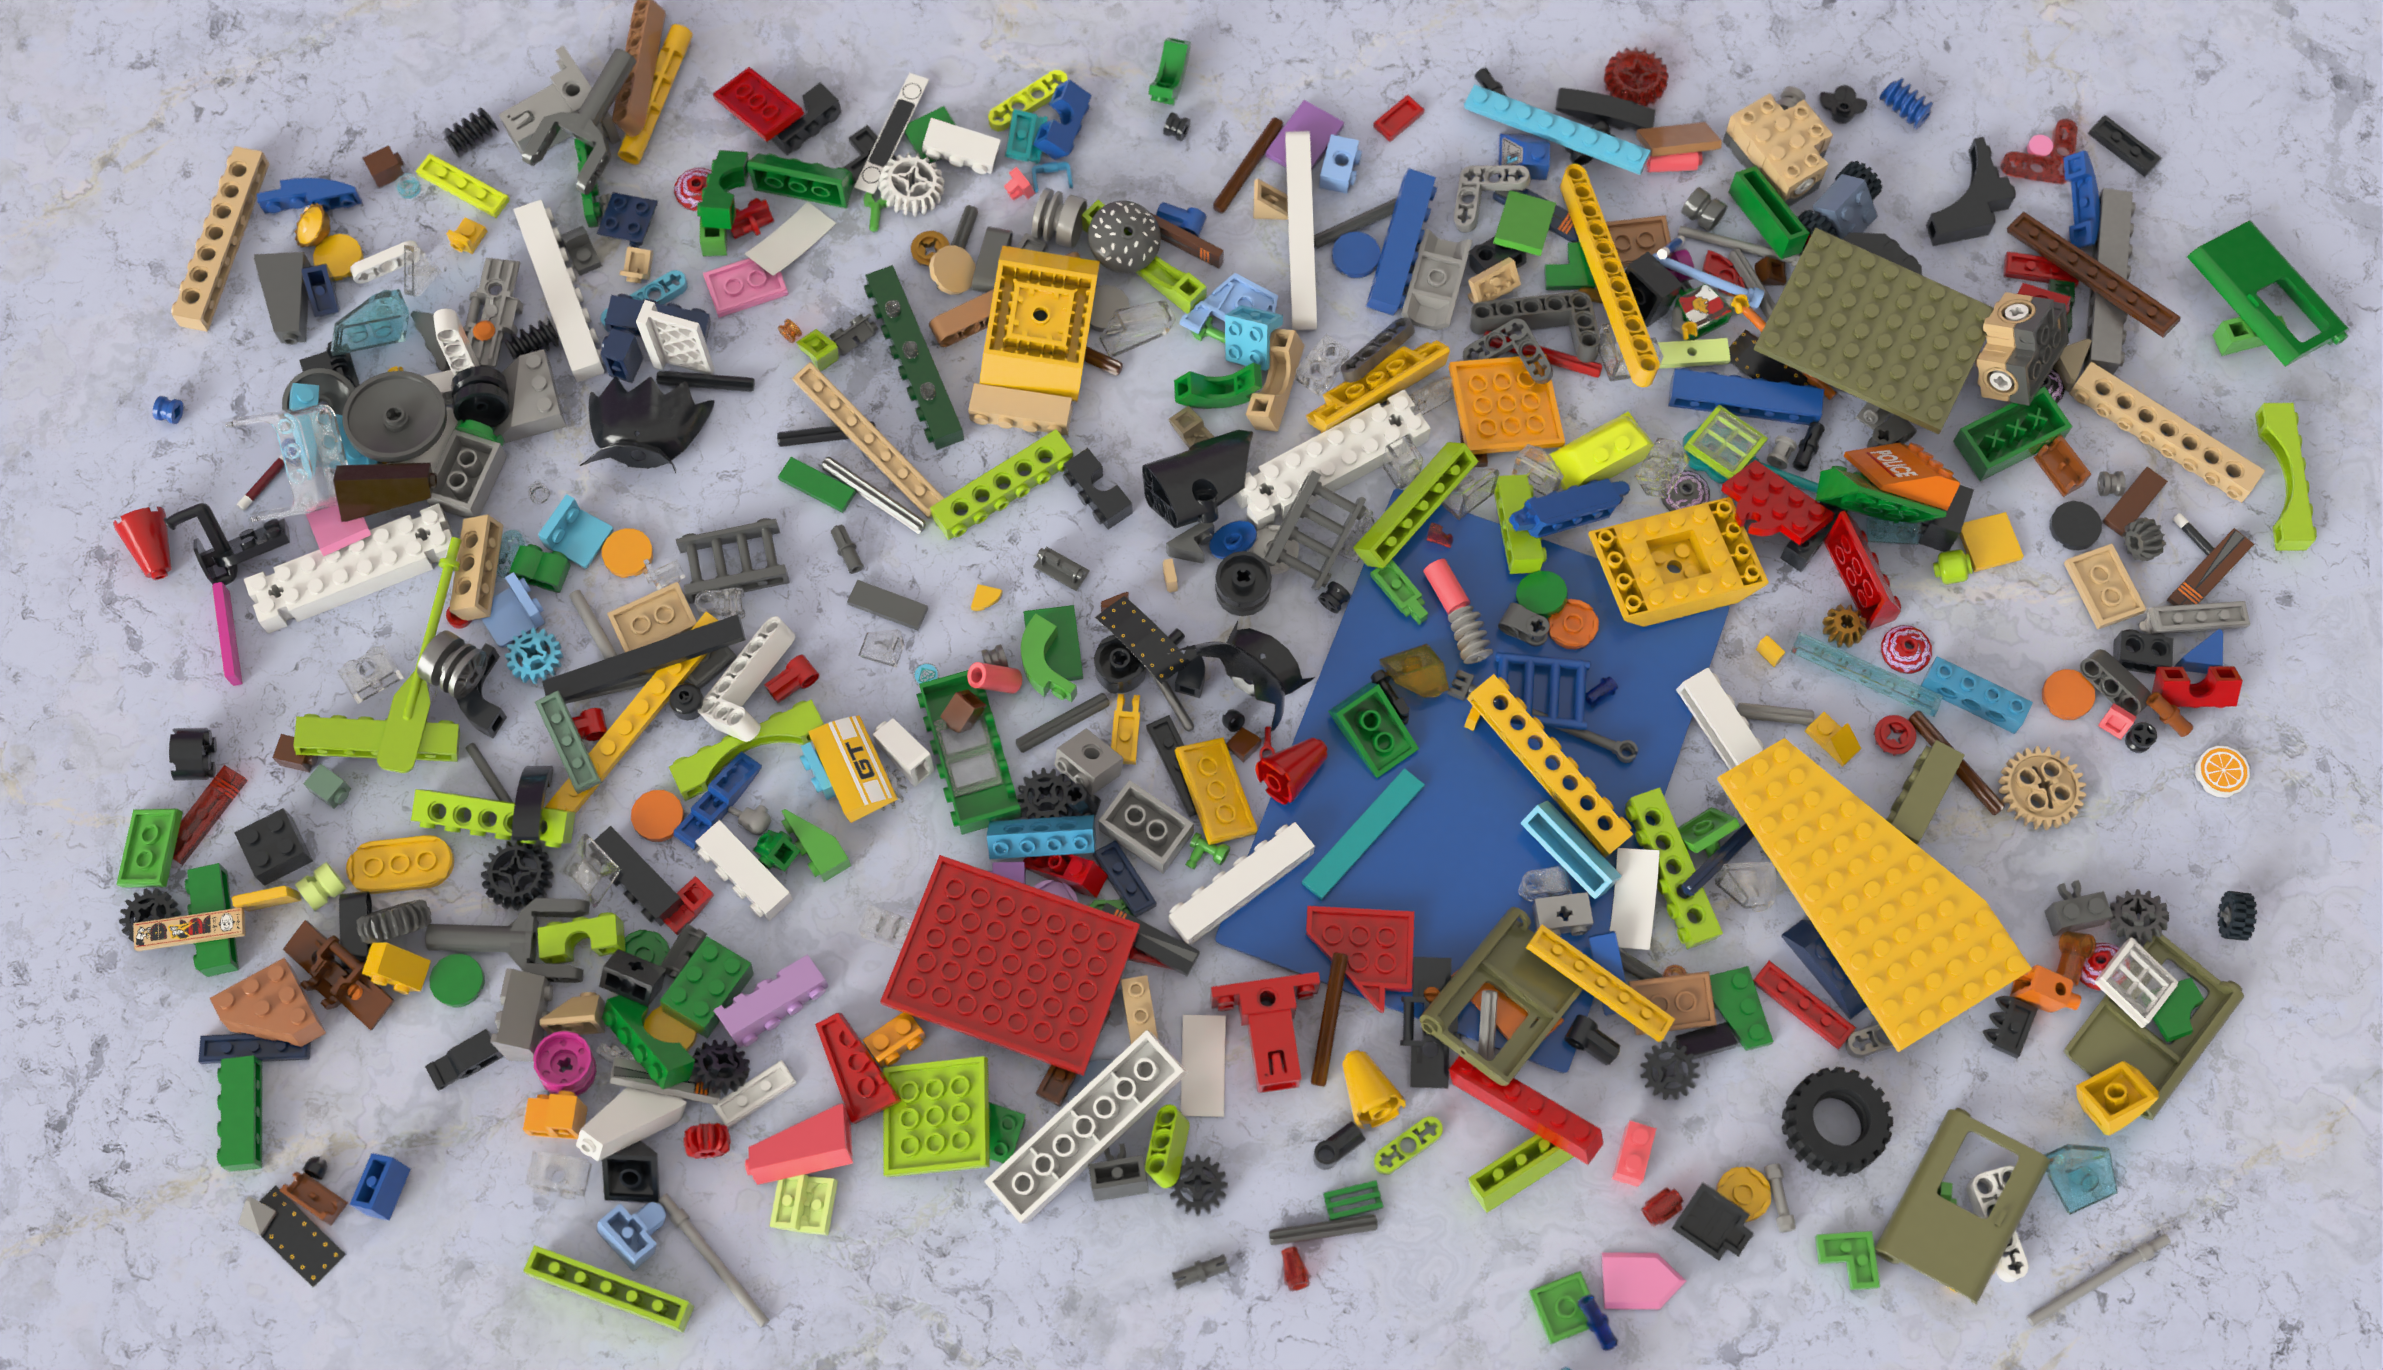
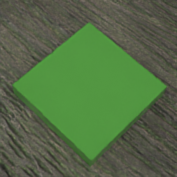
M1581 1271L1529 1291L1550 1345L1603 1324Z

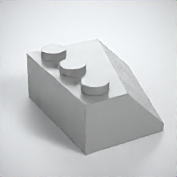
M545 350L520 355L502 372L507 381L510 412L501 424L494 427L493 434L497 437L501 434L505 443L566 427L551 364Z
M506 968L500 995L501 1005L504 1007L503 1011L496 1013L495 1023H497L498 1034H492L490 1042L508 1061L533 1062L536 1047L544 1039L545 1030L540 1026V1019L550 1013L547 1011L548 1001H552L553 986L550 985L545 976Z

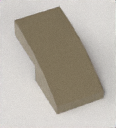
M1189 405L1169 418L1170 424L1188 448L1197 442L1214 437L1205 428L1203 420Z

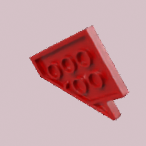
M1307 906L1306 935L1331 962L1334 953H1343L1348 956L1345 972L1346 978L1379 1013H1384L1385 991H1412L1414 911Z

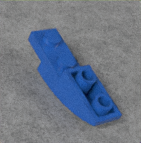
M322 178L280 180L281 189L256 193L257 202L265 214H275L293 208L301 209L316 203L320 206L322 205L325 212L362 204V199L354 186Z

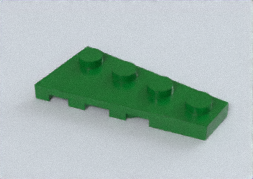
M574 139L575 149L577 150L580 162L577 163L578 172L580 173L594 147ZM597 182L588 195L581 193L584 216L589 228L598 227V217L602 216L600 203L596 202V196L600 195Z

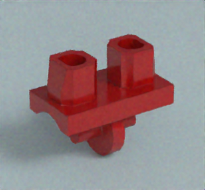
M755 198L749 201L747 208L743 210L735 208L736 216L730 230L734 239L752 231L756 236L760 235L759 228L774 222L767 201Z

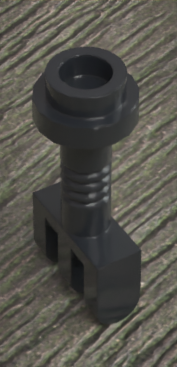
M1383 669L1376 671L1370 677L1371 683L1380 685L1403 724L1406 725L1409 722V707L1402 697L1398 698L1389 684L1391 680L1390 674Z

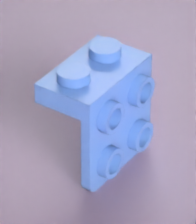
M514 572L505 577L510 588L493 597L490 617L481 618L500 648L513 643V636L521 638L522 630L528 634L532 628L536 629L545 624L540 615L544 611L536 597L531 600L527 594L531 591L524 578L518 580Z

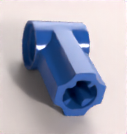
M1165 202L1159 205L1156 216L1199 237L1207 219V215L1200 209L1190 207L1185 210Z

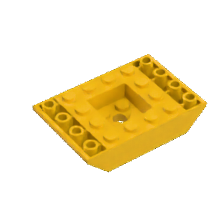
M1002 246L979 384L1070 397L1072 401L1078 402L1100 261ZM1041 310L1046 312L1048 317L1044 321H1037L1033 315L1036 311Z
M1731 497L1589 531L1588 535L1624 621L1645 627L1739 603L1768 584L1769 581L1745 527H1739L1736 522V507ZM1675 565L1680 569V572L1672 573L1668 570L1667 566Z

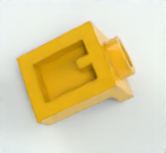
M464 217L455 232L448 230L446 234L450 245L455 250L473 254L488 231L485 226Z

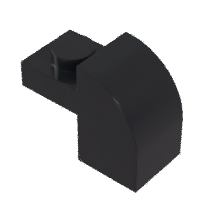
M1195 649L1185 650L1184 655L1190 663L1178 671L1175 681V692L1200 698L1205 683V663L1202 656L1196 655Z

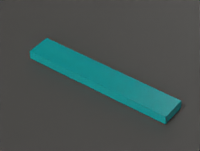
M1404 768L1304 878L1302 884L1320 900H1323L1419 794L1425 784Z

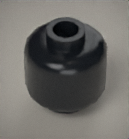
M683 683L671 691L669 704L678 718L689 721L700 716L698 709L702 708L704 697L697 686Z

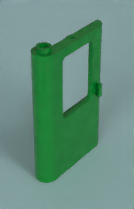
M2251 220L2197 247L2187 256L2285 367L2325 344L2331 345L2335 343L2337 346L2349 336L2347 334L2349 331L2347 325ZM2276 282L2321 333L2305 342H2300L2260 299L2257 292Z

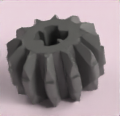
M2145 517L2138 518L2125 526V532L2122 534L2125 539L2123 545L2127 546V553L2132 554L2134 560L2149 561L2164 552L2163 547L2166 545V542L2163 540L2165 534L2160 530L2161 525H2156L2154 519Z

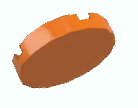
M1568 599L1562 611L1552 614L1547 619L1550 626L1548 631L1550 637L1557 645L1565 649L1576 650L1586 647L1594 640L1598 632L1599 620L1589 604L1581 600Z
M2062 669L2054 672L2045 681L2042 687V701L2054 716L2063 720H2075L2084 716L2092 708L2095 701V689L2082 673L2075 670Z
M652 790L644 793L635 801L631 810V821L635 831L651 842H663L672 838L674 829L684 820V810L680 800L673 793L665 790Z

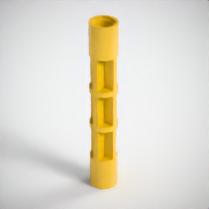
M671 25L658 55L644 128L634 137L625 134L617 154L620 159L634 165L640 163L693 34L683 25Z

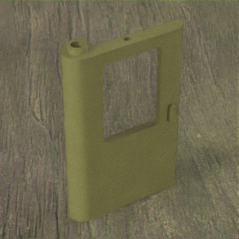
M1517 907L1508 909L1420 1016L1421 1027L1426 1033L1434 1035L1500 1085H1508L1583 990L1582 987L1526 948L1535 933L1528 929L1531 924L1529 916ZM1518 917L1522 919L1523 923L1517 921ZM1485 983L1493 985L1528 1013L1526 1019L1491 1061L1484 1059L1448 1030V1027Z
M2153 935L2152 942L2147 941L2143 948L2161 966L2165 960L2172 961L2208 991L2203 1004L2198 1007L2190 1018L2193 1028L2192 1034L2173 1040L2170 1045L2166 1044L2146 1027L2141 1028L2106 994L2064 1049L2066 1056L2091 1077L2122 1061L2137 1068L2159 1091V1098L2140 1115L2148 1120L2154 1119L2244 998L2240 985L2233 981H2220L2164 935L2160 938ZM2133 959L2130 963V972L2137 978L2143 968ZM2147 973L2141 983L2146 987L2152 976ZM2127 977L2119 986L2126 992L2133 982ZM2136 987L2130 997L2135 1001L2142 991Z
M1955 1108V1110L1949 1109L1877 1242L1875 1253L1890 1263L1899 1264L1902 1262L1967 1297L1972 1303L1977 1305L2050 1165V1160L2040 1152L1971 1118L1967 1111ZM1969 1132H1974L2015 1153L2019 1158L1991 1214L1986 1219L1940 1197L1937 1193L1942 1180Z

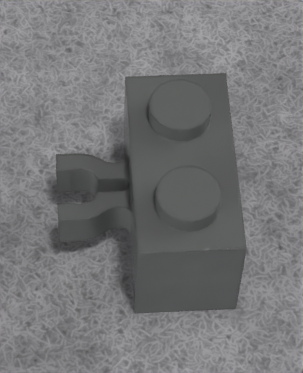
M2079 880L2071 884L2073 894L2067 891L2065 883L2060 884L2057 890L2064 900L2052 903L2044 911L2052 935L2057 936L2104 925L2113 917L2104 891L2081 896Z
M1119 1144L1120 1153L1117 1155L1118 1159L1114 1160L1108 1147L1104 1151L1107 1161L1088 1164L1091 1189L1095 1202L1149 1193L1143 1155L1125 1158V1145Z

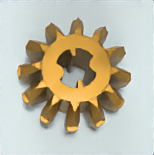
M1841 604L1836 607V610L1831 608L1827 613V617H1824L1822 621L1825 626L1823 634L1830 635L1828 643L1835 640L1837 641L1838 648L1843 643L1848 648L1852 647L1853 643H1860L1862 636L1867 632V628L1864 627L1867 622L1866 618L1859 617L1861 610L1854 612L1852 611V605H1848L1844 609Z

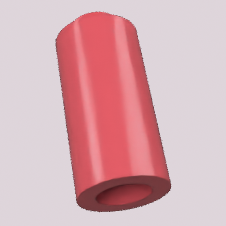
M1702 151L1655 157L1650 155L1646 163L1648 173L1696 171L1698 166L1702 165Z
M1446 559L1436 560L1424 569L1425 576L1448 615L1456 609L1469 606L1470 600Z
M976 662L968 670L967 679L973 688L1014 694L1022 685V674L1016 668Z

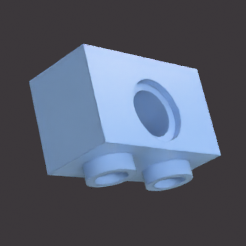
M1336 135L1330 136L1320 174L1319 188L1347 194L1349 185L1354 186L1357 171H1353L1355 164H1360L1362 151L1358 150L1359 140ZM1342 163L1345 164V166H1339L1337 164Z

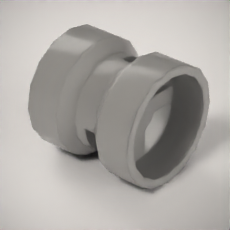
M1788 86L1782 91L1781 99L1777 101V104L1785 111L1790 107H1794L1803 99L1805 100L1806 97L1800 89Z

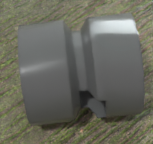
M1698 187L1687 199L1681 213L1692 221L1698 219V225L1711 232L1724 216L1728 206L1717 198L1710 199L1711 194Z

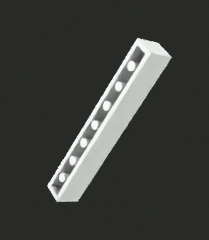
M538 200L515 208L516 218L576 382L578 383L604 374L605 371L602 365L604 362L600 355L602 349H596L595 343L599 342L594 328L589 329L587 323L591 322L587 308H581L580 302L584 301L579 287L574 289L572 282L577 280L572 267H566L565 262L569 261L565 248H560L558 242L562 241L558 228H552L550 222L555 220L550 207L545 208L542 200Z

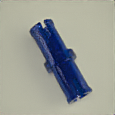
M1589 1294L1580 1298L1578 1306L1588 1321V1329L1594 1332L1602 1350L1608 1351L1616 1347L1618 1339L1609 1326V1318L1606 1314L1602 1313L1595 1297Z

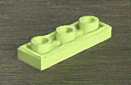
M1728 338L1658 342L1653 344L1660 362L1659 369L1729 364L1731 361Z

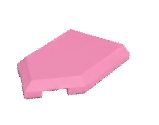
M1601 1253L1604 1309L1660 1310L1686 1282L1658 1253Z

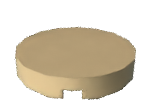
M947 245L934 253L929 265L930 276L933 282L936 281L939 285L938 288L941 291L955 295L970 289L972 286L976 267L971 255L966 250L956 245Z

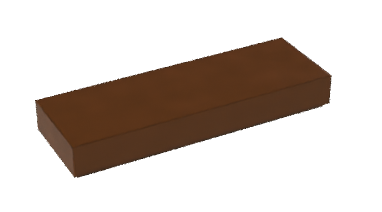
M2146 467L2103 519L2102 523L2122 536L2125 532V526L2139 518L2168 481L2149 467Z

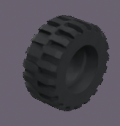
M1827 1067L1820 1069L1816 1074L1811 1073L1789 1095L1785 1102L1786 1107L1782 1112V1119L1785 1120V1123L1782 1125V1131L1784 1135H1788L1789 1139L1786 1141L1788 1148H1794L1797 1152L1794 1157L1799 1162L1803 1159L1808 1162V1169L1812 1171L1820 1169L1822 1170V1175L1826 1176L1836 1173L1838 1177H1843L1849 1173L1856 1174L1862 1171L1886 1149L1885 1145L1891 1139L1892 1133L1889 1129L1893 1126V1117L1888 1116V1112L1891 1110L1889 1101L1883 1102L1881 1098L1885 1093L1880 1087L1876 1090L1871 1085L1874 1082L1868 1076L1865 1079L1860 1078V1072L1854 1069L1848 1073L1845 1072L1844 1067H1835L1833 1070ZM1832 1098L1841 1100L1851 1106L1860 1121L1861 1132L1859 1138L1847 1146L1836 1145L1823 1138L1816 1129L1813 1120V1110L1818 1102L1823 1099Z

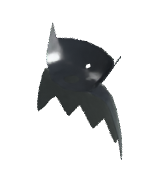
M615 376L599 397L594 392H590V427L593 439L600 449L580 466L612 458L626 464L628 467L649 469L669 463L673 466L676 473V467L672 460L690 445L702 429L714 407V400L695 404L686 381L664 395L652 377H648L637 387L627 392L618 377ZM638 431L640 434L636 437L634 433ZM640 450L645 453L646 458L644 460H635L632 458L631 452Z
M1238 621L1227 642H1206L1167 653L1171 654L1176 651L1196 649L1197 656L1219 658L1225 667L1226 674L1234 682L1235 687L1252 697L1255 696V699L1275 704L1271 732L1277 728L1282 719L1285 695L1292 693L1315 678L1302 679L1297 661L1289 649L1277 639L1251 628L1237 630ZM1262 653L1265 654V658L1261 659L1260 654ZM1244 679L1252 680L1253 684L1246 683Z

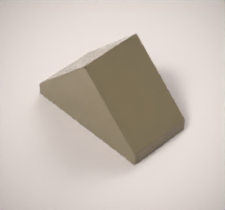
M2085 339L2067 345L2058 361L2054 364L2053 368L2060 376L2065 391L2070 392L2072 390L2092 340Z

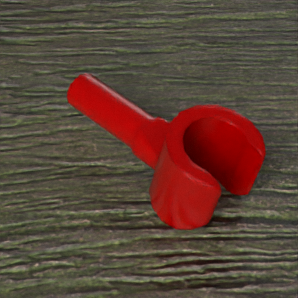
M1270 726L1265 727L1264 746L1260 750V759L1263 758L1262 753L1266 750L1272 754L1275 753L1274 748L1271 747Z

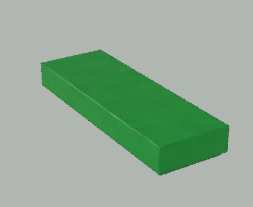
M790 457L778 475V479L783 483L844 513L856 494L855 489L793 457Z

